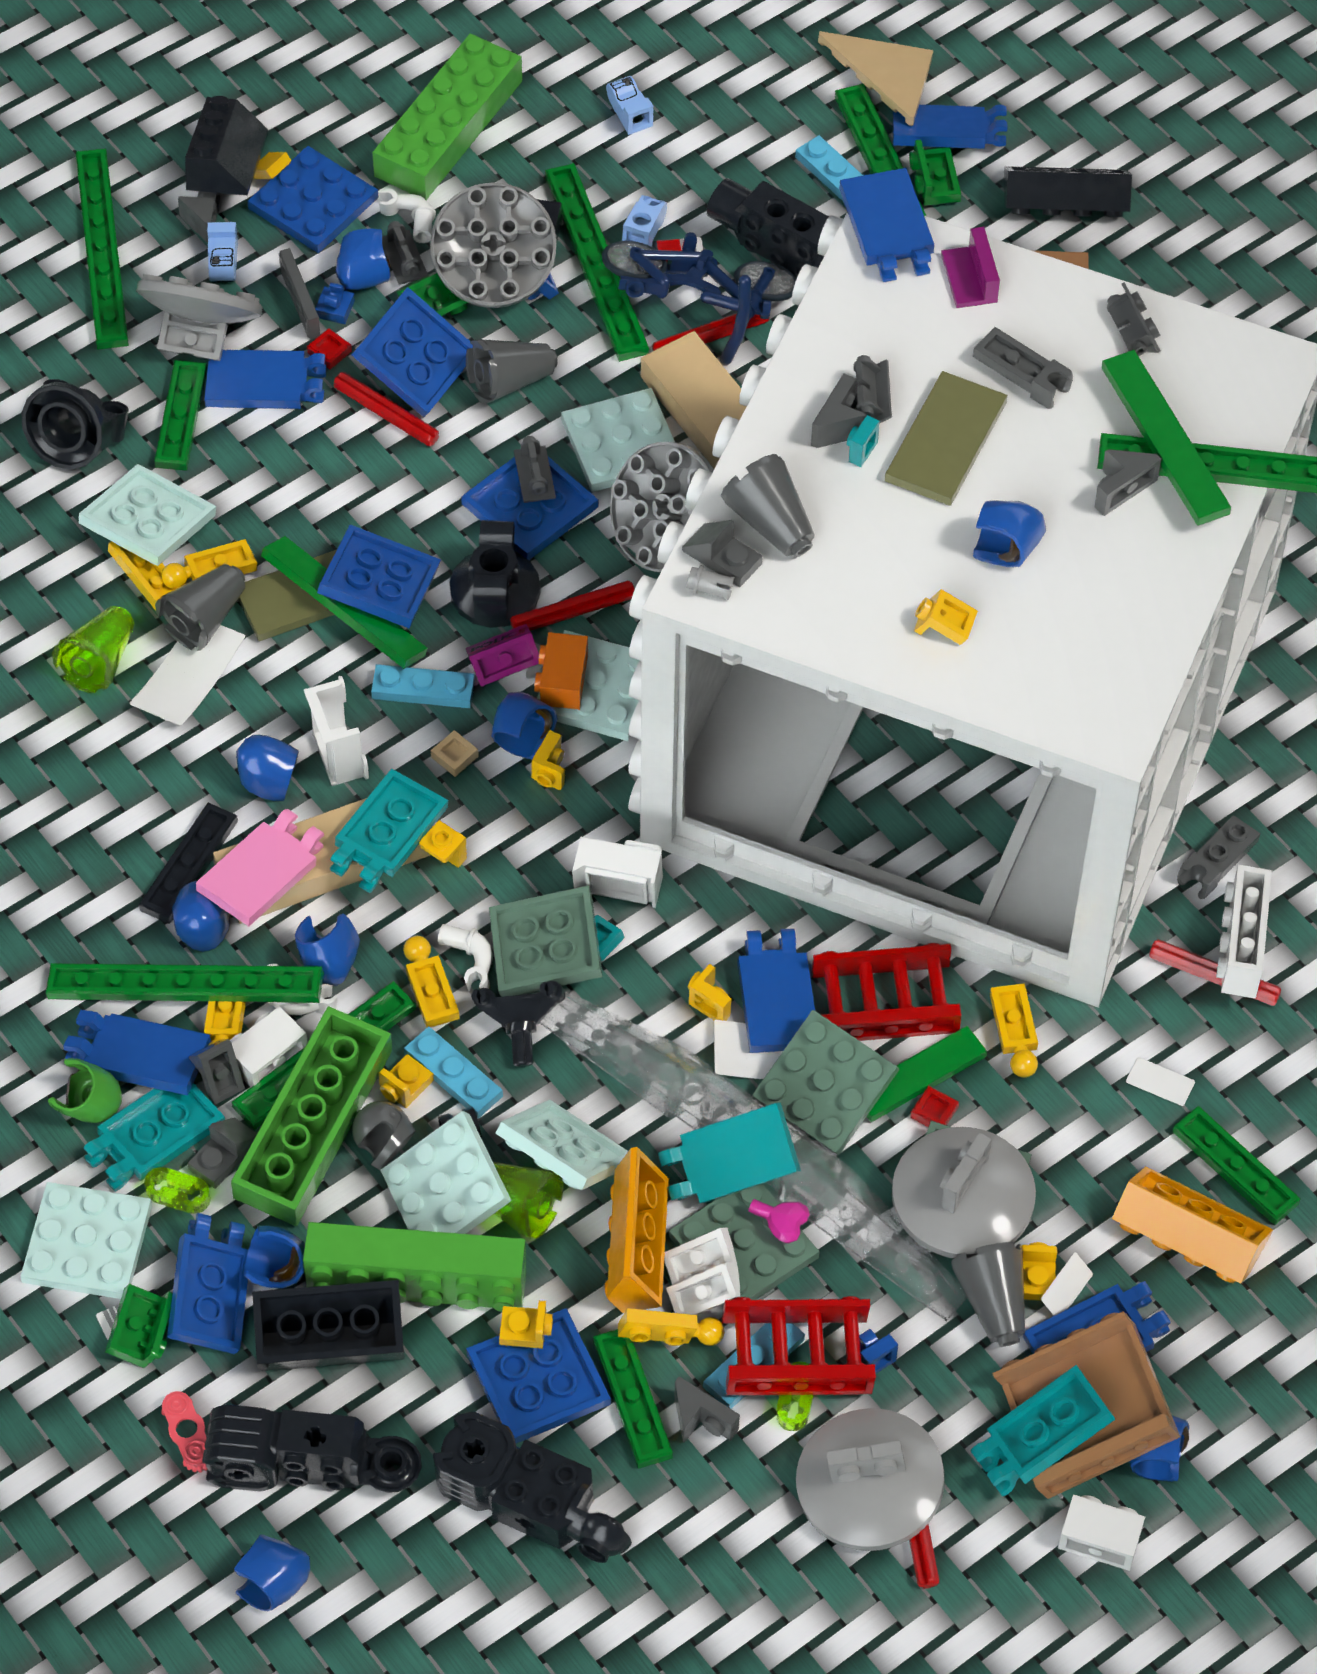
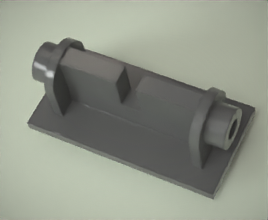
M398 221L391 222L388 225L387 236L382 237L383 249L389 259L398 285L416 281L427 276L428 273L410 230H406L404 225Z
M1123 282L1122 286L1126 293L1122 295L1115 294L1108 298V312L1118 329L1130 323L1127 327L1119 330L1128 351L1135 350L1137 355L1141 356L1147 351V347L1154 345L1159 353L1161 350L1155 338L1161 335L1151 317L1146 320L1144 319L1141 312L1147 310L1138 291L1131 294L1125 282Z
M867 355L857 357V361L853 364V369L856 372V382H858V404L856 410L882 423L892 418L888 360L886 359L876 364Z
M527 436L523 439L521 449L514 450L523 501L527 503L556 499L546 446H540V442L534 436Z

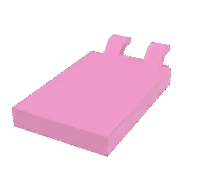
M285 809L280 813L272 827L265 822L261 823L196 882V891L249 927L316 866V857L314 855L323 848V844L319 840L324 836V833L312 826L306 831L302 840L299 841L292 836L297 830V826L292 822L298 818V815L289 809Z

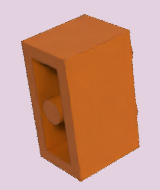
M548 632L547 645H540L539 665H543L542 672H536L534 692H540V700L551 707L580 710L588 660V636Z

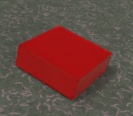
M330 328L307 346V353L309 355L314 353L325 354V365H327L329 370L352 352V345Z
M928 1086L911 1111V1118L929 1127L931 1121L947 1126L959 1107V1101Z

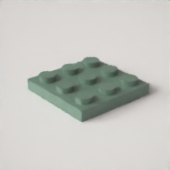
M589 885L489 907L498 991L501 997L540 991V985L547 981H556L563 986L603 977L593 899Z
M812 1010L752 1096L766 1106L781 1103L787 1121L839 1156L900 1069Z
M764 1184L716 1199L669 1230V1238L678 1247L719 1228H728L738 1266L740 1297H747L751 1300H757L817 1260L820 1252L801 1229L797 1241L791 1243L781 1242L770 1231L766 1219L748 1212L753 1199L772 1207L779 1204Z

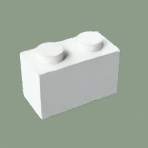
M280 1006L271 1013H265L260 1016L254 1026L245 1033L235 1035L230 1040L242 1079L250 1087L255 1086L261 1079L306 1047V1032Z
M1073 1494L1058 1549L1130 1571L1145 1516L1138 1515L1135 1510L1121 1506L1116 1508L1103 1504L1093 1496L1084 1495L1080 1497Z

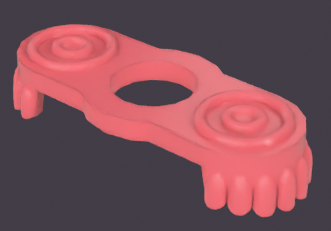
M180 1391L171 1392L164 1398L161 1410L162 1415H165L169 1424L170 1438L178 1445L183 1457V1466L187 1467V1470L192 1469L194 1473L206 1471V1464L202 1461L204 1450H206L204 1420L196 1413L193 1401L186 1393ZM184 1420L194 1421L198 1427L196 1433L187 1438L179 1436L176 1428L180 1422Z

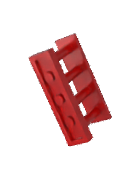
M928 943L917 947L842 953L826 951L813 955L812 977H825L830 1013L822 1016L859 1041L957 1032L960 1030L962 1017L960 1004L947 1003L942 968L950 966L951 944ZM928 969L933 1005L914 1007L912 1006L907 971ZM873 973H894L899 1008L878 1009ZM859 975L864 1011L849 1013L843 1011L839 976Z
M847 1296L841 1299L751 1300L747 1297H737L732 1300H725L722 1323H735L737 1364L728 1366L726 1395L872 1394L876 1380L875 1364L865 1365L861 1362L858 1324L867 1323L870 1299ZM750 1323H771L774 1364L755 1365L752 1363ZM786 1323H808L809 1365H792L788 1362ZM822 1323H844L847 1360L845 1365H828L825 1363Z

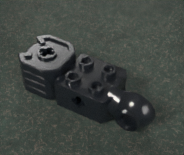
M229 1404L217 1406L211 1410L207 1431L208 1436L205 1442L206 1450H204L202 1459L207 1467L206 1480L222 1488L259 1492L277 1486L278 1476L280 1481H285L292 1486L317 1484L330 1490H341L344 1487L354 1488L359 1484L371 1485L376 1490L386 1493L400 1492L413 1484L422 1468L421 1455L413 1443L398 1436L367 1437V1429L364 1428V1422L357 1417L282 1409V1412H275L265 1408ZM392 1463L400 1466L398 1470L393 1472L383 1469L386 1465Z
M475 1411L461 1413L453 1417L454 1428L444 1438L441 1452L433 1453L436 1482L444 1497L475 1511L489 1509L492 1511L494 1520L558 1549L576 1540L579 1542L577 1544L578 1551L585 1557L598 1563H606L609 1557L619 1555L631 1546L632 1541L624 1531L621 1523L607 1514L599 1512L588 1513L594 1501L591 1468L526 1439L519 1448L516 1446L514 1435L508 1426Z

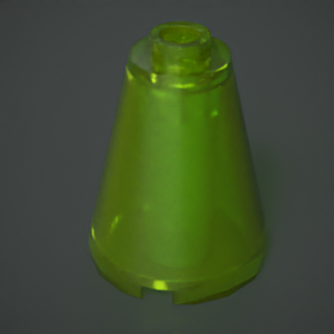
M110 606L61 639L56 644L52 657L55 668L57 669L60 666L65 673L62 678L73 687L87 693H96L98 689H103V691L107 689L114 679L134 628V620L131 614L122 607Z
M493 1162L512 1200L494 1214L524 1237L530 1239L531 1237L535 1239L540 1238L548 1230L556 1217L557 1212L552 1211L555 1199L561 1201L563 1197L564 1183L562 1177L551 1170Z

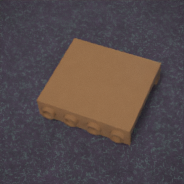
M1124 1311L1108 1314L1099 1323L1087 1329L1074 1330L1068 1334L1066 1339L1055 1344L1043 1345L1037 1348L1034 1354L1021 1360L1009 1361L1003 1365L1002 1369L992 1373L994 1378L1002 1385L1012 1411L1077 1365L1115 1417L1113 1422L1033 1478L1036 1489L1047 1499L1180 1438L1136 1325Z

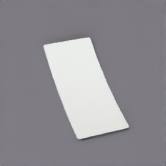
M220 625L209 643L201 651H197L198 647L196 646L190 650L176 642L157 671L132 699L130 705L176 725H183L215 685L235 655L245 635Z
M714 1020L715 1074L764 1079L783 1051L749 1053L745 1023Z

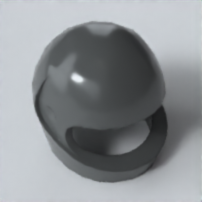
M376 1101L367 1104L357 1113L352 1127L356 1145L358 1148L366 1149L371 1153L373 1157L371 1165L378 1170L385 1167L416 1132L405 1112L399 1106L387 1101Z

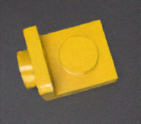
M941 589L930 599L924 598L915 612V617L918 620L914 631L921 635L931 627L961 645L968 639L978 611Z
M549 730L532 759L531 778L544 787H553L561 790L565 779V769L559 766L564 756V750L561 749L562 735Z
M440 820L419 841L421 849L443 863L449 861L459 868L467 859L466 837Z
M709 964L702 972L697 971L689 981V1005L712 1020L727 1021L731 1013L732 998L722 988L718 986L713 987L715 984L716 967Z
M408 1054L390 1071L383 1068L378 1073L380 1091L383 1096L393 1103L397 1101L405 1108L434 1081L433 1073Z
M1034 1242L1021 1246L1023 1250L1024 1300L1041 1301V1297L1056 1278L1057 1247L1048 1246L1042 1242Z
M539 1300L538 1309L503 1306L499 1345L543 1349L544 1335L551 1336L553 1314L547 1313L546 1301Z

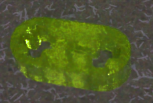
M166 1167L154 1168L145 1176L144 1183L147 1196L155 1203L192 1214L201 1213L210 1205L209 1186L198 1177ZM162 1180L167 1181V1186H162L160 1190L155 1189V1184H160ZM195 1190L200 1191V1197L196 1196L193 1201L188 1199V1194L192 1195Z
M797 1361L792 1363V1365H809V1363ZM779 1395L777 1403L778 1424L788 1431L803 1429L810 1417L814 1395ZM792 1401L798 1402V1414H796L795 1419L788 1418Z

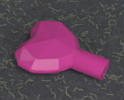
M753 1199L748 1212L766 1219L772 1234L779 1241L785 1243L798 1240L800 1226L806 1223L810 1216L807 1206L800 1202H783L772 1207Z

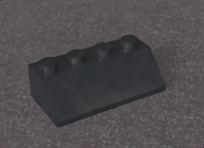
M225 96L206 98L185 156L186 190L248 196L268 136V129L237 99H228Z
M1004 166V201L1006 208H1012V214H1030V209H1042L1043 215H1061V210H1073V215L1092 216V211H1104V216L1122 217L1123 212H1130L1132 174L1128 170Z
M399 1280L252 1292L256 1359L259 1371L404 1359Z

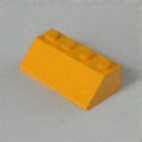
M638 1147L630 1148L616 1167L614 1184L611 1185L610 1189L613 1205L612 1216L609 1217L608 1222L611 1238L610 1248L607 1250L609 1271L608 1280L605 1282V1294L607 1299L622 1313L627 1308L646 1310L662 1307L669 1178Z
M1146 1166L1128 1181L1112 1217L1113 1220L1120 1223L1119 1226L1123 1230L1136 1235L1141 1233L1151 1238V1242L1158 1248L1167 1251L1173 1249L1183 1254L1184 1259L1190 1264L1199 1267L1205 1265L1217 1271L1216 1275L1219 1278L1230 1283H1235L1236 1281L1242 1283L1247 1278L1273 1232V1229Z

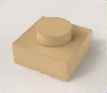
M455 730L431 750V758L454 777L479 757L478 749Z

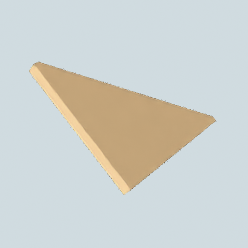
M819 32L818 43L820 45L827 46L832 51V55L846 68L850 67L856 72V77L866 87L878 92L881 95V100L895 113H901L906 118L905 122L909 126L914 125L931 66L933 50Z

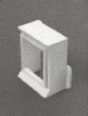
M339 676L336 681L304 689L311 709L312 735L331 785H338L362 777L365 780L369 779L368 763L365 754L362 753L359 728L347 730L345 725L343 703L347 701L343 677Z
M580 837L572 870L574 888L589 885L592 894L642 904L652 902V907L656 908L663 878L662 848L658 845L626 840L623 845Z

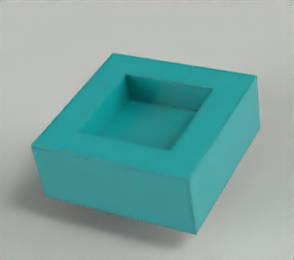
M867 415L859 427L854 426L846 442V445L850 447V463L862 467L878 443L879 420Z
M596 915L595 922L600 960L603 961L625 937L621 929L601 916Z

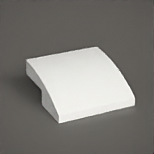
M719 1228L664 1252V1262L672 1285L666 1289L674 1313L698 1315L724 1304L725 1300L740 1297L738 1266L728 1228Z

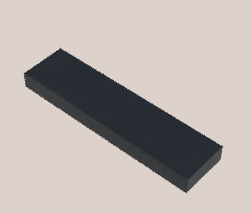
M208 802L140 902V911L170 924L173 920L172 906L184 885L198 881L214 858L213 852L219 851L237 824V815Z

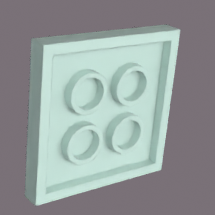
M652 388L561 412L562 423L591 492L612 487L622 466L639 449L657 442H675Z
M137 464L79 513V524L148 562L159 566L216 516V506Z
M564 630L563 633L572 635H582L567 630ZM588 636V660L580 710L552 707L556 710L557 722L621 740H629L630 721L639 700L629 697V687L634 671L640 661L629 656L630 647Z
M547 1100L501 1121L496 1131L497 1135L505 1139V1143L509 1147L517 1151H523L532 1157L539 1167L553 1171L562 1177L566 1185L580 1190H584L614 1175L616 1167L628 1152L551 1100Z
M464 1111L458 1113L380 1170L408 1230L466 1234L512 1201L470 1114Z
M47 1182L20 1276L22 1283L121 1299L124 1288L128 1284H132L152 1209L151 1199Z

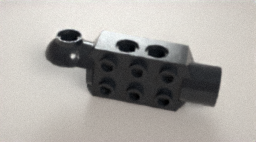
M726 178L720 182L711 195L707 206V216L732 229L740 245L744 246L748 251L757 253L768 259L771 263L788 269L797 277L805 264L819 268L824 256L818 254V243L824 224L829 216L765 181H762L753 190H750L730 178Z

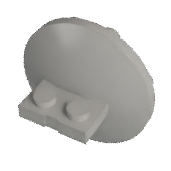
M483 183L459 192L441 209L432 228L431 256L439 278L457 297L476 306L486 308L507 307L527 299L544 284L555 262L556 234L549 214L531 194L509 184Z
M143 274V279L137 283L136 292L148 302L164 311L157 345L158 350L183 355L186 353L198 358L220 361L228 324L245 322L261 317L263 307L259 303L260 299L255 298L253 294L237 292L235 296L224 292V289L220 288L219 285L201 282L200 287L193 286V283L188 282V279L170 276L169 282L162 280V277Z
M676 442L649 444L639 449L625 462L612 485L610 516L616 541L633 562L647 570L654 572L662 571L665 564L658 562L657 556L660 542L667 526L671 521L686 525L692 513V510L686 509L685 500L695 472L699 468L710 472L714 471L708 460L690 446ZM628 548L636 553V558L630 553Z
M972 1127L945 1128L920 1138L901 1157L896 1167L892 1184L894 1210L905 1231L924 1248L948 1258H955L962 1253H966L968 1259L977 1254L976 1248L995 1243L1015 1242L1025 1231L1031 1220L1036 1197L1033 1174L1021 1153L1000 1136Z
M878 1408L850 1411L825 1423L805 1445L796 1471L798 1498L802 1510L812 1526L830 1541L846 1548L861 1551L891 1548L916 1536L935 1515L943 1497L945 1483L942 1458L928 1432L905 1415Z

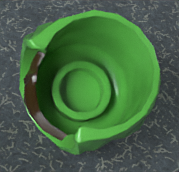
M78 1058L65 1059L64 1063L66 1066L75 1067L78 1070L68 1078L65 1105L51 1097L48 1099L50 1107L66 1116L88 1123H102L114 1116L119 1110L123 1098L119 1082L105 1069Z

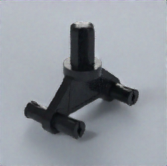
M543 982L540 985V993L496 997L495 993L488 988H479V990L475 989L472 992L471 997L474 1004L500 1023L502 1027L506 1028V1034L511 1035L514 1066L526 1067L534 1063L532 1033L537 1032L536 1025L540 1024V1021L559 1002H562L566 996L562 985L558 982Z

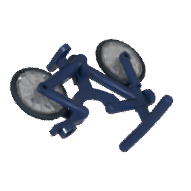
M693 232L685 235L681 251L656 250L649 245L635 241H618L606 246L602 252V261L607 269L620 276L618 289L626 290L627 295L632 298H638L643 293L664 299L668 295L670 286L687 285L702 291L700 299L703 303L737 311L733 332L720 357V361L724 365H728L733 361L745 336L749 320L755 314L760 315L762 319H769L771 301H784L792 298L797 279L788 269L775 263L750 261L740 265L735 270L734 282L717 266L718 263L713 257L712 251L707 249L701 252L695 251L697 236ZM709 275L732 297L722 295L718 287L703 280V278Z

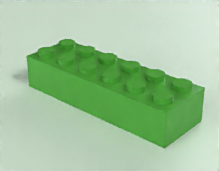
M470 33L372 152L374 177L410 194L422 196L427 200L521 84L522 56Z
M330 1006L327 1007L231 1180L233 1199L296 1227L298 1226L354 1123L357 1113L361 1110L379 1076L378 1073L383 1069L392 1052L391 1033Z
M308 1222L303 1257L306 1287L399 1280L400 1303L412 1301L421 1302L427 1306L451 1304L463 1309L489 1307L502 1312L503 1306L523 1307L527 1272L526 1243L523 1238Z

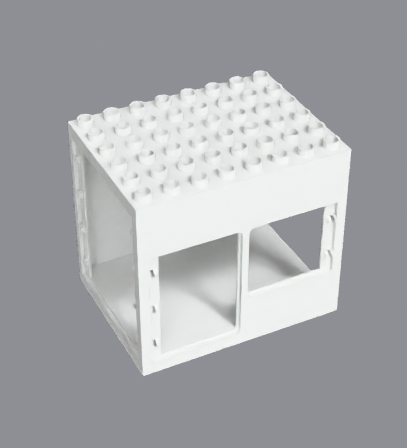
M848 212L844 219L830 215L824 224L818 243V254L824 256L819 268L805 264L796 279L792 303L799 306L793 318L779 314L772 324L766 344V353L772 355V359L767 368L753 364L746 374L739 398V403L746 406L742 417L738 420L726 416L719 426L712 453L713 456L720 459L714 471L710 472L699 468L691 480L686 495L685 507L692 510V513L686 525L671 521L663 534L657 560L665 565L658 579L643 575L634 590L629 615L640 619L631 640L629 656L640 661L631 679L629 697L637 699L639 702L630 721L629 736L639 740L633 750L628 771L629 774L635 775L638 778L630 795L628 809L640 814V842L658 845L666 852L923 945L928 943L951 944V955L1099 1008L1275 594L1297 491L1216 482L1231 506L1230 515L1197 526L1169 478L1158 476V481L1105 516L1094 507L1097 486L1107 476L1103 469H1097L1101 433L1143 437L1101 368L1102 360L1128 352L1119 330L1127 327L1130 323L1118 329L1107 310V300L1112 295L1126 293L1122 286L1123 282H1125L1131 294L1138 291L1147 310L1141 312L1144 319L1146 320L1151 317L1161 335L1155 338L1161 351L1158 353L1154 345L1147 347V351L1139 356L1192 443L1305 455L1317 403V344L988 236L987 238L1000 278L998 302L956 308L941 257V250L969 247L970 230L924 216L934 241V253L930 254L931 262H928L930 274L916 276L911 258L896 260L898 268H895L894 271L897 280L882 282L877 264L867 266ZM994 327H997L1047 360L1052 361L1055 359L1072 371L1073 381L1069 392L1064 393L1056 389L1053 398V408L1048 409L1031 399L1029 392L973 357L974 347ZM867 355L876 364L886 359L888 360L892 418L879 424L878 443L862 467H859L849 462L850 447L846 445L847 441L816 448L811 446L812 423L843 373L856 378L853 364L857 361V357ZM942 371L1008 395L1003 411L951 506L885 482L886 471ZM856 382V392H855L856 394H857L858 382ZM771 454H777L778 457L780 456L785 461L815 534L811 541L813 544L811 549L799 557L794 555L785 556L727 506L721 497L723 488L734 476L741 480L749 473L746 469L748 465ZM985 501H1021L1038 509L1043 514L1046 532L1039 544L1020 567L994 565L973 557L974 548L981 533V529L976 528V524ZM732 520L734 522L733 537L763 555L762 565L741 587L735 584L733 587L723 584L717 585L732 591L729 600L697 591V594H693L692 589L686 588L692 567L699 568L702 565L704 566L703 570L716 572L684 553L682 546L704 523ZM942 589L978 611L969 637L963 644L959 645L931 627L921 635L914 631L918 620L915 617V612L924 598L930 599ZM864 707L928 729L933 732L934 737L943 740L953 738L1040 769V773L980 905L800 841Z

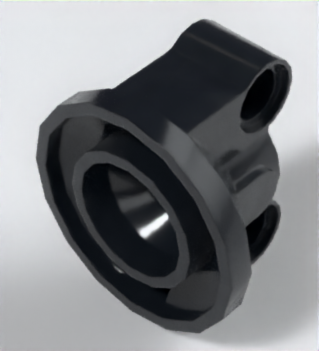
M49 379L27 398L22 410V429L28 444L41 459L54 467L73 470L85 467L112 443L120 442L124 439L129 409L125 404L118 401L110 400L103 402L90 390L78 388L63 380Z
M481 520L479 546L454 568L450 578L451 602L459 615L473 624L489 628L510 626L512 616L536 608L541 594L539 573L530 560L515 552V522Z

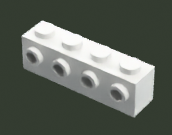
M1238 864L1234 882H1227L1224 902L1230 903V907L1225 906L1221 927L1227 928V932H1222L1219 952L1225 953V957L1219 958L1216 974L1217 978H1222L1221 993L1256 998L1263 972L1272 870Z

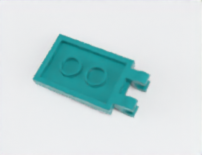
M391 768L335 837V845L339 849L334 852L330 861L334 862L330 867V871L342 877L348 870L352 860L364 866L359 874V877L363 879L359 883V887L371 893L377 886L383 873L390 877L395 875L419 845V841L447 810L448 800Z
M194 1083L188 1096L154 1088L97 1126L99 1137L91 1140L84 1146V1150L88 1153L84 1156V1159L94 1168L110 1155L117 1163L105 1170V1173L109 1176L106 1183L114 1191H118L127 1184L134 1174L140 1181L144 1180L210 1135L209 1126L212 1123L225 1120V1116Z
M774 1103L681 1134L682 1146L658 1152L661 1166H672L682 1162L688 1181L668 1187L672 1201L697 1195L700 1203H707L801 1172L781 1103Z
M1075 1365L987 1428L991 1437L984 1442L976 1444L970 1451L985 1472H988L987 1476L1002 1496H1005L1014 1489L1018 1478H1021L1024 1484L1028 1483L1113 1422L1115 1417L1079 1367ZM1001 1458L1003 1464L997 1466L999 1459Z

